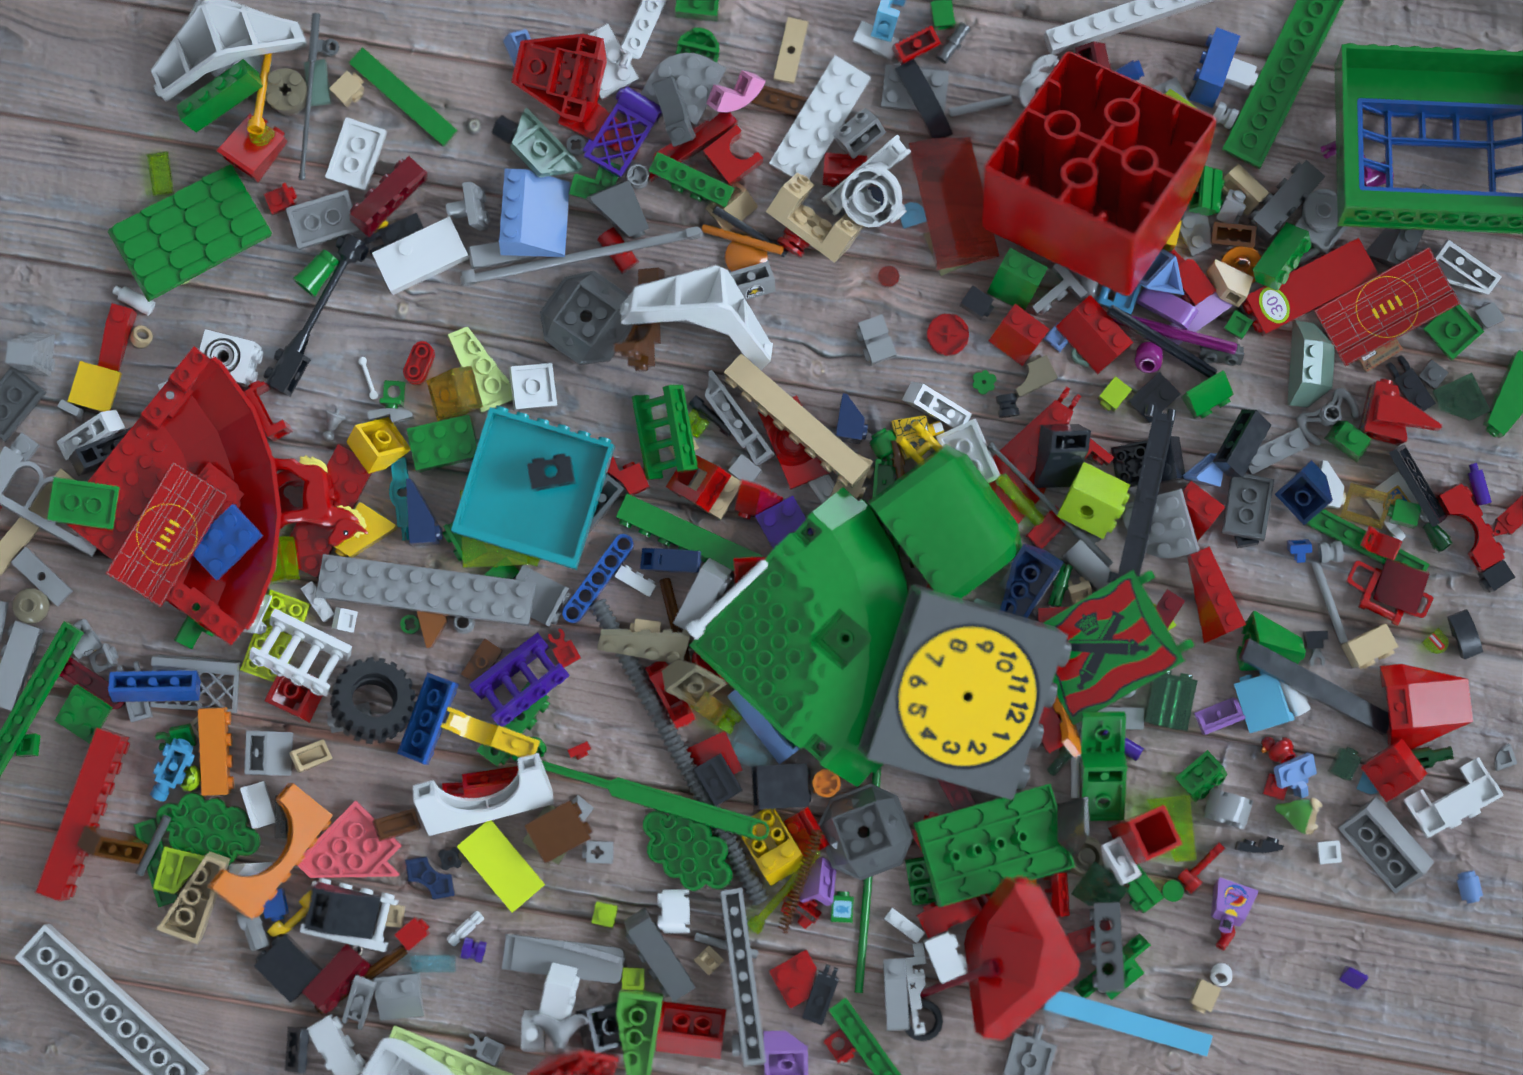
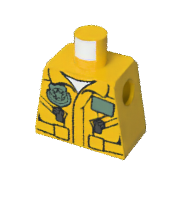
M926 416L891 421L896 437L902 435L916 450L925 440L911 426L914 421L918 420L932 436L944 433L941 421L928 424ZM901 447L902 456L905 457V461L911 459Z

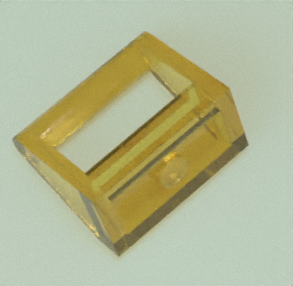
M1351 482L1340 517L1382 530L1393 495ZM1354 495L1384 504L1380 520L1347 511L1351 496Z

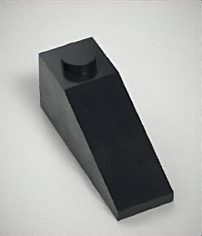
M132 427L75 449L69 456V459L77 475L80 476L98 469Z

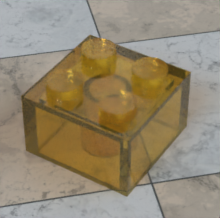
M472 366L452 368L426 380L437 421L463 416L483 407Z

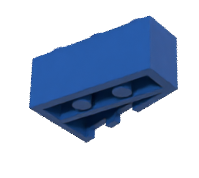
M1216 27L1213 35H1208L1205 43L1208 49L1207 52L1203 51L1199 63L1202 65L1200 69H1196L1193 77L1195 84L1189 100L1210 108L1214 107L1226 80L1240 35Z

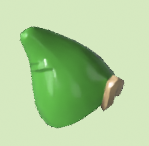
M1311 798L1310 800L1300 799L1277 804L1275 811L1284 816L1296 830L1307 835L1313 834L1314 830L1318 828V825L1315 824L1319 807L1323 805L1316 798Z

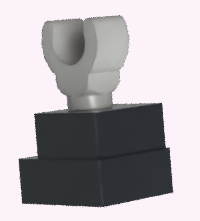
M1328 631L1303 632L1304 648L1312 649V656L1309 658L1310 666L1314 665L1313 661L1316 657L1320 659L1321 665H1325V658L1322 656L1321 648H1324L1323 640L1328 639Z

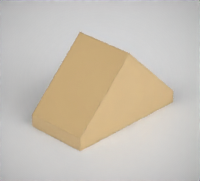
M324 739L289 753L298 773H303L332 759Z

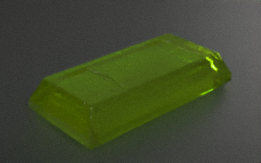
M168 151L147 154L153 196L174 193Z

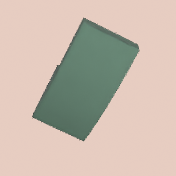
M325 59L317 60L314 65L311 107L331 103V91L329 89L330 84L328 82L327 62ZM304 62L305 79L307 85L309 62Z

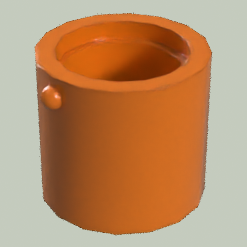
M828 769L817 772L812 781L813 793H817L822 797L835 795L840 788L839 776Z

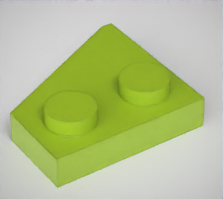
M164 846L153 889L176 894L196 871L205 856Z

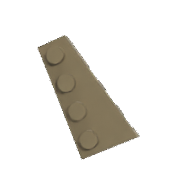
M601 629L597 650L673 663L677 659L683 661L690 633L687 630H683V633H672V630H663V633H650V629H641V631L634 633L629 629Z

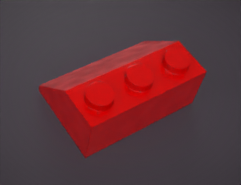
M1091 294L1055 326L1060 334L1068 340L1069 344L1076 349L1078 354L1087 361L1097 375L1133 343L1118 324L1107 315V312Z
M662 1001L656 1051L720 1059L727 1009Z

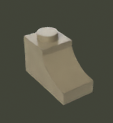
M1038 354L1029 359L1030 363L1026 365V380L1014 391L1017 393L1018 399L1057 380L1058 377L1047 355L1041 357Z

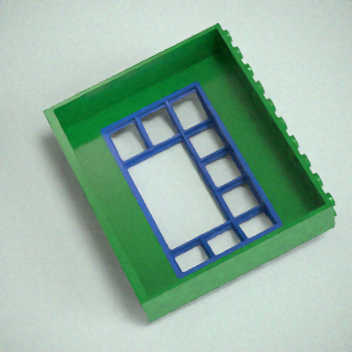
M1342 44L1334 65L1338 226L1523 234V193L1496 192V178L1523 173V165L1495 169V149L1523 144V50L1511 52L1502 49L1488 51L1485 49L1465 50L1463 48L1443 49L1441 47L1421 48L1420 46L1400 47L1398 45ZM1363 109L1384 117V135L1363 129ZM1521 115L1522 136L1494 141L1493 121ZM1391 117L1418 118L1419 138L1392 137ZM1425 118L1451 119L1453 140L1427 139ZM1459 120L1486 121L1487 141L1460 140ZM1363 137L1384 144L1385 164L1364 158ZM1392 145L1486 149L1489 192L1393 188ZM1364 166L1385 173L1386 187L1364 186Z

